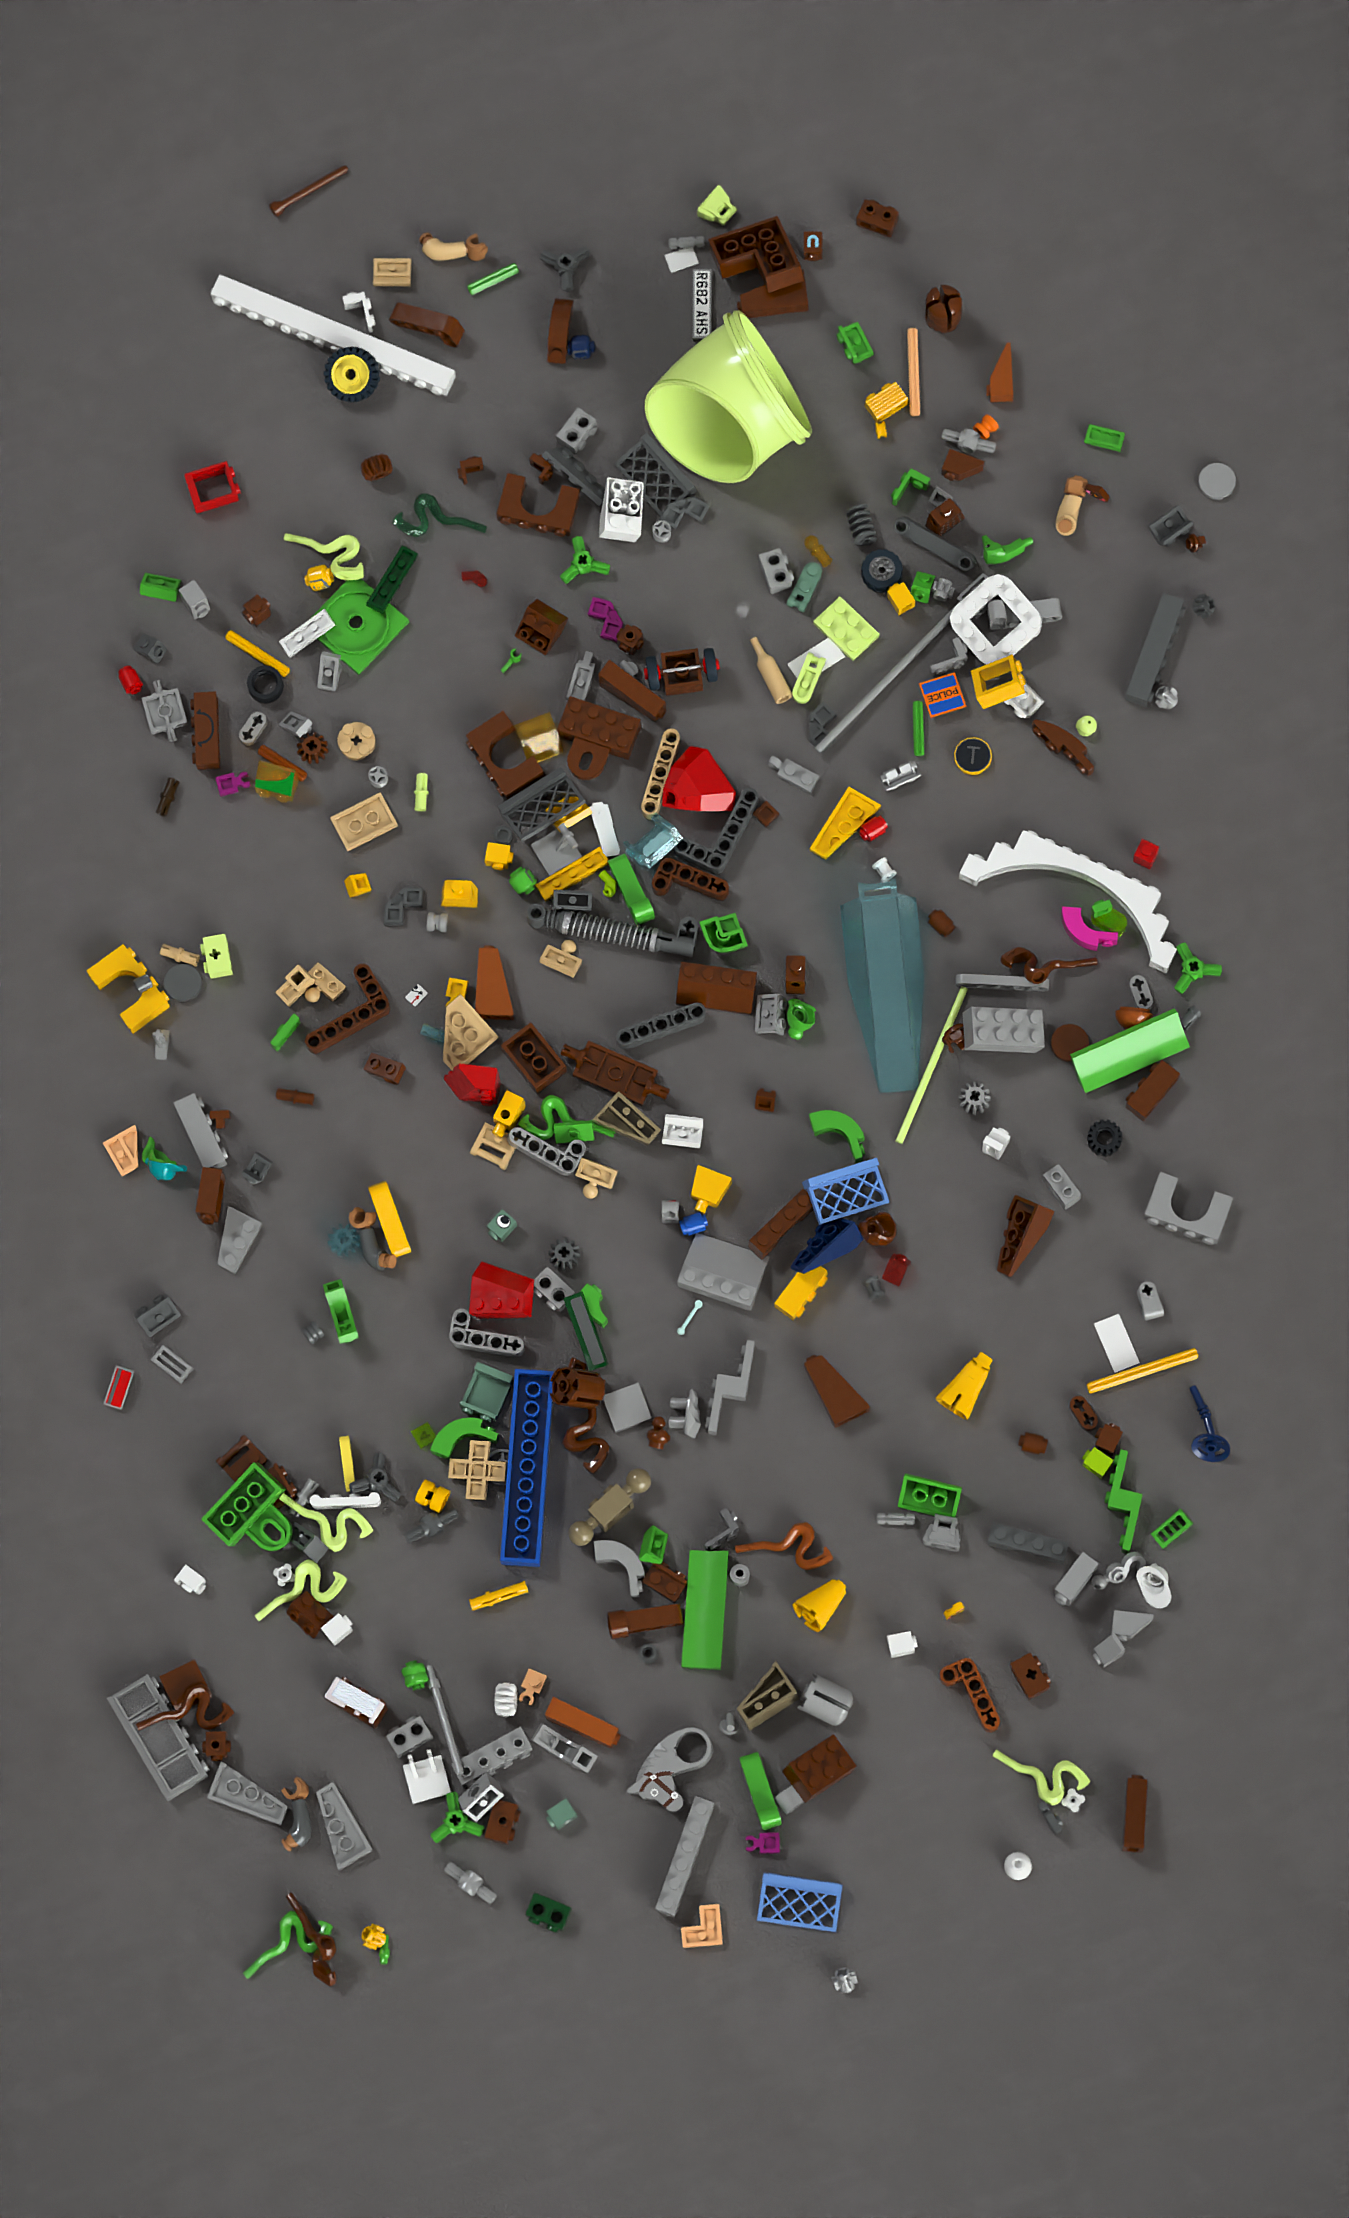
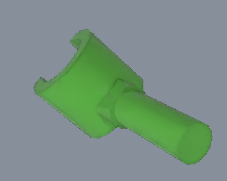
M516 648L511 650L510 659L500 670L503 674L513 663H518L521 660L522 653L518 657L513 656L516 653Z

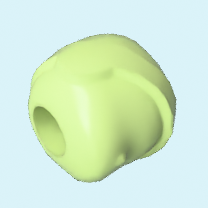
M1083 716L1076 723L1077 731L1081 736L1087 737L1096 731L1097 722L1092 716Z

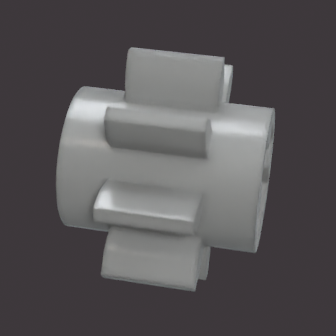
M940 578L938 582L934 581L931 592L934 593L933 597L943 602L947 598L951 599L955 588L951 587L952 582Z
M1162 686L1155 693V698L1157 699L1155 703L1160 708L1171 709L1177 704L1178 697L1176 695L1178 692L1173 687Z
M848 1968L838 1969L835 1972V1976L832 1977L836 1991L840 1989L843 1993L852 1991L855 1987L854 1984L858 1983L854 1970L850 1971Z

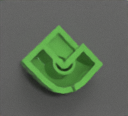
M736 913L720 918L716 916L699 922L705 941L716 952L729 953L748 946Z

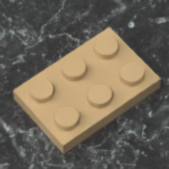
M381 792L330 817L347 852L398 827Z

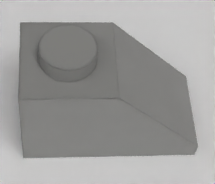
M1114 1610L1111 1635L1115 1633L1120 1641H1127V1638L1131 1639L1152 1622L1153 1614Z
M1113 1633L1093 1649L1094 1654L1092 1657L1098 1665L1101 1664L1104 1668L1122 1657L1125 1648L1116 1634Z

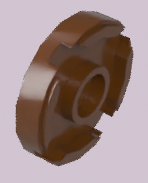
M1062 1025L1052 1034L1051 1049L1054 1055L1061 1061H1072L1070 1054L1089 1046L1088 1035L1078 1025Z

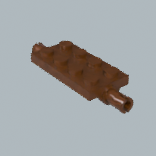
M589 1040L584 1049L578 1050L564 1044V1049L561 1050L560 1055L575 1060V1063H577L573 1072L574 1077L613 1094L619 1091L629 1101L643 1106L647 1095L650 1093L666 1100L670 1092L669 1088L655 1083L654 1080L658 1070Z

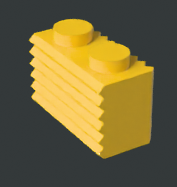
M897 382L885 384L881 388L882 391L877 394L872 393L866 398L865 408L878 424L908 405V397Z

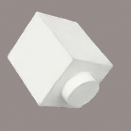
M339 1613L321 1627V1630L334 1646L353 1631L350 1627L352 1622L346 1615L342 1617Z
M911 1631L887 1636L891 1658L912 1654L915 1651L914 1648L917 1647L916 1637L911 1636Z

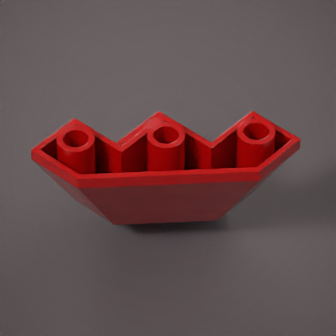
M690 746L670 769L663 787L662 806L692 811H733L736 791L708 749Z

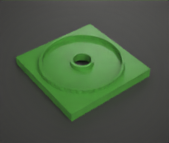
M362 579L347 580L313 615L315 616L323 609L328 612L335 626L318 637L317 640L333 654L341 655L340 660L357 675L409 623V619L390 603L383 614L366 606L374 589ZM353 617H360L363 620L359 628H353L349 625V621Z

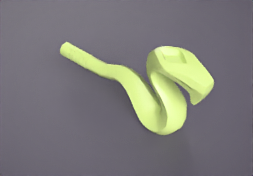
M285 533V541L308 545L321 553H333L347 548L344 553L332 561L330 566L332 574L342 580H357L364 577L362 563L353 568L340 566L342 563L353 559L359 552L360 544L356 537L343 535L333 542L323 545L311 538Z
M285 1493L279 1498L300 1515L316 1520L320 1525L321 1541L333 1552L340 1551L347 1542V1531L345 1528V1520L347 1518L353 1519L361 1528L360 1538H364L373 1532L369 1522L359 1512L352 1508H346L337 1517V1534L333 1537L329 1522L323 1514L302 1507Z
M307 1559L298 1565L295 1570L293 1590L275 1598L254 1616L260 1621L282 1603L298 1598L303 1591L307 1574L311 1577V1593L313 1597L322 1603L332 1600L344 1587L347 1578L338 1572H333L335 1581L326 1592L322 1593L319 1590L321 1580L320 1568L313 1560Z
M997 1749L993 1754V1757L1009 1765L1014 1770L1032 1775L1037 1783L1039 1798L1051 1806L1058 1804L1064 1796V1785L1061 1779L1062 1771H1067L1079 1782L1077 1790L1085 1788L1090 1783L1087 1775L1078 1766L1070 1761L1063 1760L1055 1765L1052 1774L1053 1790L1050 1791L1044 1774L1038 1768L1022 1765Z

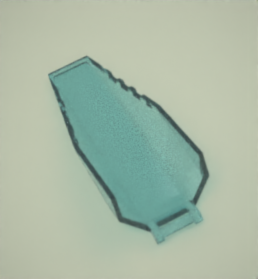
M891 879L890 882L858 883L859 897L840 905V916L848 986L879 1093L918 1089L924 970L916 898L898 894L896 879ZM891 889V894L865 897L864 893L867 891Z

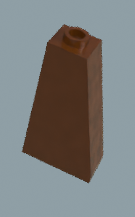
M804 269L802 270V282L769 293L766 286L762 285L741 294L740 302H737L738 310L742 311L748 318L809 311Z
M608 660L598 674L600 687L655 723L658 718L662 719L667 711L666 702L614 662Z
M812 1355L806 1359L804 1368L835 1428L870 1412L869 1404L822 1355Z
M1132 1775L1131 1778H1127L1122 1851L1142 1853L1144 1849L1148 1779H1143L1141 1775Z

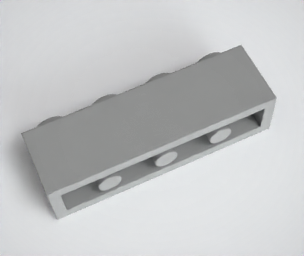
M193 1093L173 1102L202 1166L215 1169L226 1166L227 1162L225 1159L228 1158L224 1147L220 1149L217 1143L221 1140L216 1130L212 1132L210 1125L213 1123L209 1115H204L202 1108H205L201 1097L196 1098Z

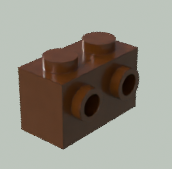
M864 199L856 218V225L891 238L899 220V211L891 206L885 207L880 205L875 200Z

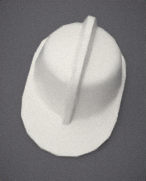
M1156 1563L1140 1568L1137 1571L1136 1577L1144 1598L1155 1608L1166 1607L1171 1601L1168 1573Z

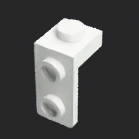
M351 292L343 296L345 310L364 306L369 333L373 332L372 326L375 325L373 314L369 315L368 309H371L370 299L365 298L364 292Z

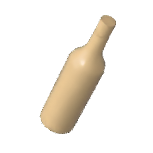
M757 637L752 638L750 642L758 656L757 667L776 704L789 700L793 694L775 659L764 652Z

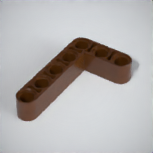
M358 964L354 968L356 982L366 997L367 1002L309 1033L305 1038L309 1052L313 1054L320 1053L389 1014V1001L368 965ZM361 971H366L368 973L367 976L363 978H360L358 974ZM370 987L377 988L376 992L372 994L368 993L367 990ZM379 1003L386 1004L384 1009L376 1008ZM362 1012L369 1013L367 1018H360ZM346 1021L353 1023L349 1028L343 1027V1024ZM330 1030L336 1032L333 1037H327L326 1034ZM312 1040H319L317 1046H310Z

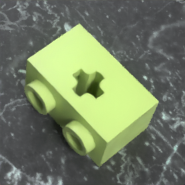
M220 934L203 937L204 944H200L202 956L206 955L207 962H203L205 974L209 973L211 979L233 975L226 935ZM218 953V959L214 960V954Z

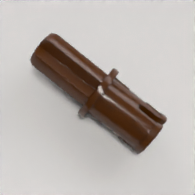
M278 1088L276 1091V1099L313 1106L314 1093Z

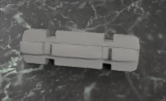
M697 236V238H669L670 249L705 246L704 236Z
M878 1513L877 1524L904 1525L906 1523V1525H914L915 1515L897 1513L885 1515V1513Z

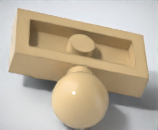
M565 940L561 945V950L547 945L540 957L539 963L574 978L582 964V959L571 955L576 951L575 942Z
M319 962L308 972L315 980L313 984L315 988H309L305 992L306 1000L311 1003L319 1000L321 992L334 1002L346 990V986Z
M582 1157L575 1176L590 1181L589 1184L584 1186L583 1194L586 1198L592 1199L598 1194L597 1184L612 1189L618 1170Z

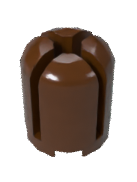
M940 285V293L938 288L934 287L929 291L925 300L926 323L929 328L932 327L934 330L941 331V333H948L956 329L962 318V298L959 291L953 286Z
M570 1367L558 1368L550 1379L553 1382L550 1396L558 1405L592 1409L600 1404L605 1395L604 1380L595 1371Z

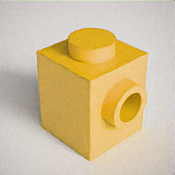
M904 582L892 585L887 591V598L898 615L915 607V599Z
M488 842L485 855L486 866H492L495 870L508 869L509 863L512 864L514 858L511 846Z

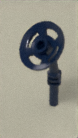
M1191 1386L1189 1389L1198 1407L1197 1412H1199L1201 1420L1203 1419L1207 1434L1198 1435L1193 1439L1192 1451L1198 1458L1204 1461L1219 1462L1225 1460L1230 1454V1445L1223 1437L1215 1434L1210 1417L1211 1413H1208L1210 1410L1204 1404L1197 1386ZM1203 1437H1207V1438L1203 1439V1441H1198L1199 1439H1201V1438H1203ZM1221 1448L1225 1450L1223 1453L1215 1455V1452Z

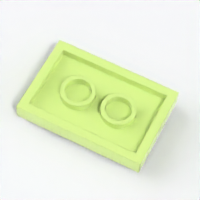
M840 596L813 621V624L852 661L880 636Z

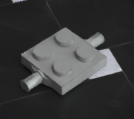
M157 680V684L156 681L153 682L155 693L142 698L151 734L167 732L169 742H173L172 737L174 741L177 740L174 730L177 727L188 725L178 688L163 690L161 681Z

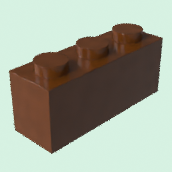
M1163 1060L1151 1067L1149 1070L1151 1074L1147 1078L1143 1077L1137 1085L1139 1087L1135 1093L1132 1091L1125 1099L1127 1101L1125 1108L1143 1122L1180 1077V1073Z

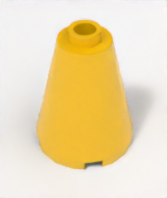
M832 1579L797 1599L792 1605L796 1615L799 1618L802 1616L806 1620L804 1624L815 1632L821 1631L845 1596L846 1586L842 1581Z

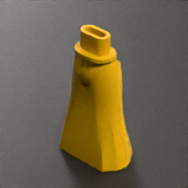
M979 1352L977 1357H973L935 1397L936 1401L962 1419H969L978 1395L986 1381L990 1370L989 1366L993 1359Z

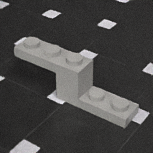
M747 1340L746 1345H742L741 1356L744 1357L743 1364H739L738 1375L741 1377L718 1374L717 1379H713L712 1391H715L714 1398H710L708 1409L712 1410L711 1417L706 1418L705 1428H708V1434L710 1435L717 1434L722 1398L746 1401L755 1341Z

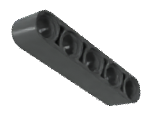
M693 1003L625 1027L617 1033V1044L621 1049L627 1050L701 1024L706 1018L705 1007L701 1003ZM695 1010L702 1011V1015L699 1017L693 1016L692 1013ZM681 1016L684 1018V1021L676 1023L674 1019ZM659 1023L666 1024V1027L662 1030L658 1029L656 1026ZM641 1029H646L648 1034L640 1036L638 1032ZM626 1035L630 1037V1040L622 1042L620 1040L621 1037Z

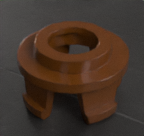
M962 1023L950 1027L944 1033L942 1042L948 1045L950 1053H954L951 1045L954 1042L962 1051L965 1050L964 1025Z

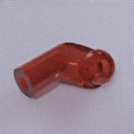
M480 571L461 572L462 581L472 580L479 587L487 585V578Z

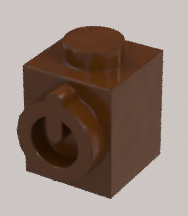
M257 594L243 605L244 610L241 613L249 624L252 625L254 623L258 626L271 616L269 609L271 605L266 598L263 597L261 599Z

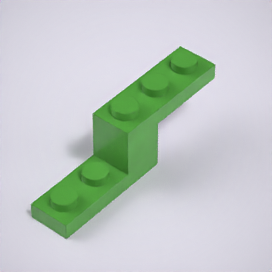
M1120 1450L1119 1455L1115 1454L1113 1465L1117 1467L1115 1473L1110 1475L1109 1484L1112 1485L1111 1492L1107 1491L1104 1503L1108 1504L1107 1509L1130 1514V1516H1125L1123 1527L1127 1529L1125 1535L1121 1534L1119 1546L1122 1547L1121 1552L1128 1554L1143 1494L1120 1489L1128 1451Z

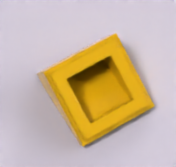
M366 873L349 875L344 880L349 897H355L372 890Z

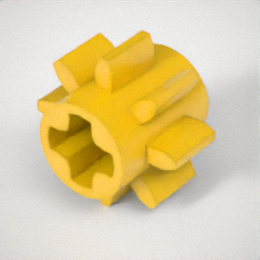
M371 1924V1927H365L361 1935L362 1940L365 1941L363 1945L374 1950L377 1947L383 1946L386 1941V1934L382 1933L384 1928L375 1924Z

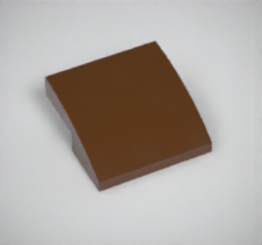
M195 1659L159 1676L175 1710L181 1707L183 1697L188 1688L200 1683L208 1688ZM195 1698L192 1706L199 1703L198 1698Z

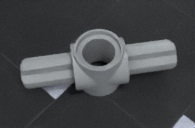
M944 429L941 438L943 440L957 443V447L966 453H974L976 449L994 453L996 448L995 442L980 439L979 433L971 429H964L961 433Z
M448 1863L444 1871L458 1881L457 1885L460 1889L470 1896L476 1894L488 1904L493 1903L497 1895L483 1885L484 1881L481 1877L471 1870L465 1872L454 1863Z

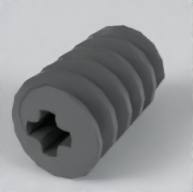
M866 503L853 506L846 512L849 518L850 529L853 531L854 544L857 546H867L877 541V538L873 537L876 532L871 530L874 528V525L868 524L872 521V518L866 517L870 515V511L865 510L869 507Z

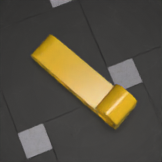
M386 1180L368 1186L391 1254L399 1257L410 1253L411 1249Z

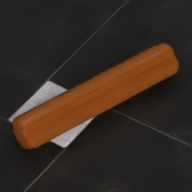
M261 745L258 754L288 774H291V772L295 773L294 778L301 782L306 779L307 772L265 745Z

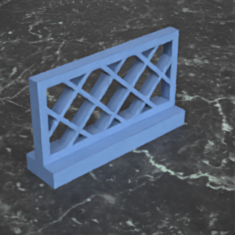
M877 1158L812 1177L802 1182L804 1190L807 1189L819 1225L889 1203L877 1167L879 1165ZM867 1173H874L876 1179L874 1184L865 1181ZM851 1178L860 1182L856 1190L847 1186ZM835 1183L843 1187L839 1195L830 1191ZM862 1184L872 1188L868 1197L859 1192ZM820 1189L825 1192L822 1201L815 1197L813 1190ZM845 1189L854 1193L851 1202L842 1198ZM874 1190L881 1193L883 1201L877 1202L871 1199ZM828 1194L837 1199L834 1207L825 1203ZM857 1195L866 1200L863 1207L854 1204ZM840 1201L849 1205L844 1213L836 1209ZM823 1206L831 1210L829 1218H822L820 1211Z
M767 1872L763 1873L758 1921L836 1932L843 1884ZM766 1885L774 1886L779 1894L770 1900L765 1894ZM778 1887L786 1888V1889H784V1890L781 1892ZM788 1889H794L798 1897L789 1903L783 1893ZM808 1892H814L818 1900L809 1906L802 1896ZM781 1895L788 1905L778 1911L772 1901ZM827 1895L837 1896L836 1904L830 1909L822 1900ZM764 1897L768 1901L766 1904H764ZM801 1898L807 1908L797 1914L792 1904ZM820 1901L827 1911L817 1917L811 1907ZM768 1904L776 1912L771 1918L762 1917L763 1908ZM788 1907L796 1915L790 1921L784 1920L780 1914ZM835 1908V1913L833 1915L831 1910ZM807 1910H810L816 1918L810 1924L804 1923L800 1918ZM829 1912L834 1919L833 1927L824 1926L819 1919Z

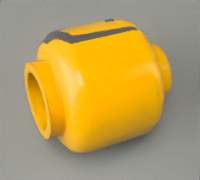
M326 565L310 567L307 575H305L306 585L310 586L314 591L327 589L334 582L331 569Z

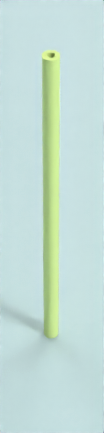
M961 986L895 1140L900 1144H903L945 1045L942 1042L944 1033L953 1026L968 991L966 987Z

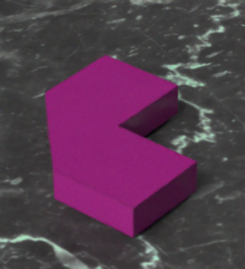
M593 597L588 616L605 620L600 638L617 642L616 635L624 626L621 618L618 616L611 601Z

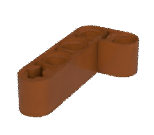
M964 1658L942 1668L939 1677L940 1682L945 1686H952L962 1681L983 1729L987 1732L996 1731L999 1727L1000 1719L974 1661L970 1658ZM969 1664L972 1670L969 1673H964L961 1670V1666ZM945 1672H952L954 1678L950 1681L943 1678ZM977 1682L980 1688L977 1691H973L969 1688V1684ZM979 1700H986L988 1707L985 1709L979 1708L977 1706ZM988 1712L990 1719L995 1720L994 1726L992 1727L990 1724H986L988 1721L986 1713Z

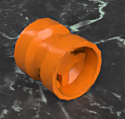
M988 414L982 418L981 423H976L973 426V430L978 432L980 438L984 440L990 437L991 432H995L999 428L998 423Z

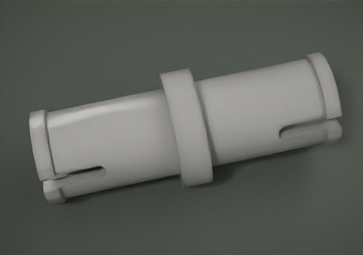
M308 1478L301 1492L296 1494L297 1498L295 1501L302 1507H305L307 1503H310V1498L319 1484ZM290 1508L288 1510L289 1513L299 1518L300 1514L294 1509Z

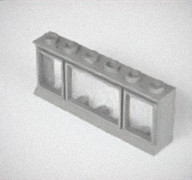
M146 1674L116 1694L107 1697V1700L165 1799L169 1801L209 1777L206 1773L209 1768L204 1760L199 1761L196 1756L199 1752L194 1743L190 1745L186 1739L189 1735L184 1726L179 1727L177 1721L180 1719L163 1720L140 1731L137 1730L136 1723L158 1713L170 1711L167 1706L170 1703L164 1693L160 1695L157 1690L160 1687L155 1677L150 1678Z

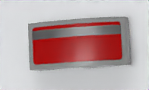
M118 1365L115 1366L103 1402L104 1405L122 1410L134 1370Z

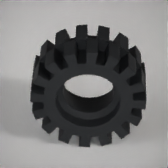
M1104 1119L1100 1120V1122L1096 1121L1090 1127L1087 1136L1088 1146L1091 1147V1151H1095L1098 1156L1102 1154L1103 1157H1106L1108 1154L1111 1156L1114 1152L1116 1153L1122 1142L1121 1128L1117 1127L1114 1121L1113 1123L1110 1120L1104 1121ZM1102 1131L1109 1132L1112 1135L1111 1143L1107 1145L1099 1143L1097 1139L1098 1134Z

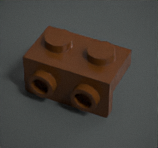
M307 1590L290 1604L286 1612L290 1619L296 1622L313 1639L317 1637L321 1627L334 1617Z

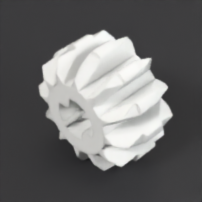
M503 1683L497 1685L494 1699L497 1715L509 1717L514 1716L517 1711L518 1693L514 1684Z

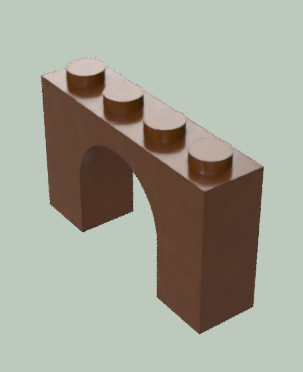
M507 473L497 510V520L505 525L516 524L523 529L534 528L541 533L552 532L559 537L570 536L581 496L580 489L561 485L555 508L545 515H532L521 504L526 487V477Z
M501 711L466 734L468 739L466 744L471 752L474 750L477 752L478 756L475 758L481 767L486 766L488 771L485 773L491 782L495 780L498 784L496 789L500 796L503 797L505 795L507 799H510L546 775L534 756L512 769L499 768L492 762L494 746L516 730L505 712Z

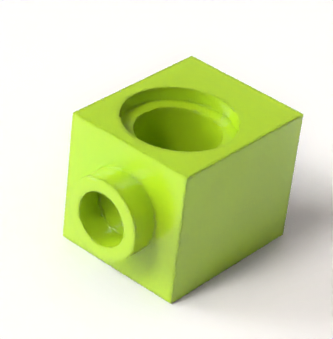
M1094 1447L1092 1451L1087 1450L1082 1457V1460H1084L1082 1466L1102 1479L1114 1460Z

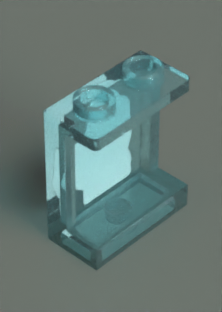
M657 813L651 817L656 826L634 845L627 841L623 842L627 848L625 850L626 854L631 859L635 858L641 866L644 864L649 869L683 840L676 827Z

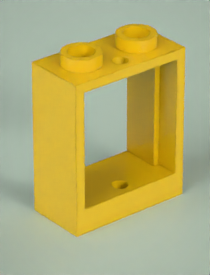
M1013 654L971 670L976 698L983 709L1025 693L1024 685L1026 681L1023 674H1021L1023 667L1019 660L1016 661ZM1010 671L1012 672V681L987 690L985 681Z

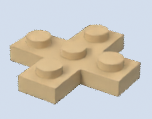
M470 1440L469 1460L450 1458L448 1478L467 1479L465 1499L486 1500L488 1481L506 1482L508 1462L489 1461L491 1442Z

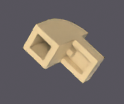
M298 964L285 977L287 981L275 993L290 1007L303 993L305 994L307 989L313 986L315 980Z

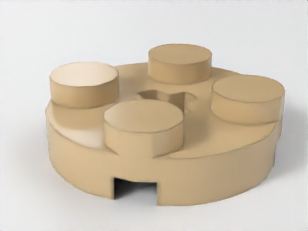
M360 722L345 724L339 732L337 740L341 752L351 760L364 759L365 756L373 752L376 744L375 735L371 727ZM355 737H359V739L362 740V742H359L357 745H354L352 739H355Z

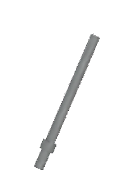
M428 1665L425 1667L429 1678L427 1682L428 1688L432 1691L456 1775H462L464 1771L439 1690L441 1686L439 1680L435 1677L433 1666Z

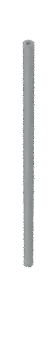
M952 610L814 748L817 753L820 754L950 622Z

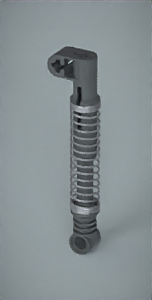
M532 904L527 909V922L533 928H540L546 925V928L550 926L553 929L555 927V930L562 934H568L570 929L572 930L571 935H573L574 930L578 931L577 937H579L580 932H584L583 938H585L586 933H590L589 939H591L592 934H595V940L600 935L602 936L601 942L605 936L608 937L607 943L613 941V944L619 942V946L621 943H624L625 947L629 944L631 948L633 946H637V949L643 947V950L648 948L649 952L657 953L663 951L693 957L698 937V922L693 917L683 918L679 924L677 935L665 933L659 928L652 929L650 927L647 929L646 926L641 928L640 925L636 927L634 923L629 925L628 922L623 924L622 921L617 923L616 919L611 923L609 918L605 923L604 917L599 922L598 916L593 921V916L590 915L587 920L586 913L581 919L580 912L575 917L574 911L562 910L557 913V910H554L552 912V909L548 911L547 908L540 904ZM533 914L541 915L539 918L532 917ZM690 928V937H686V930Z

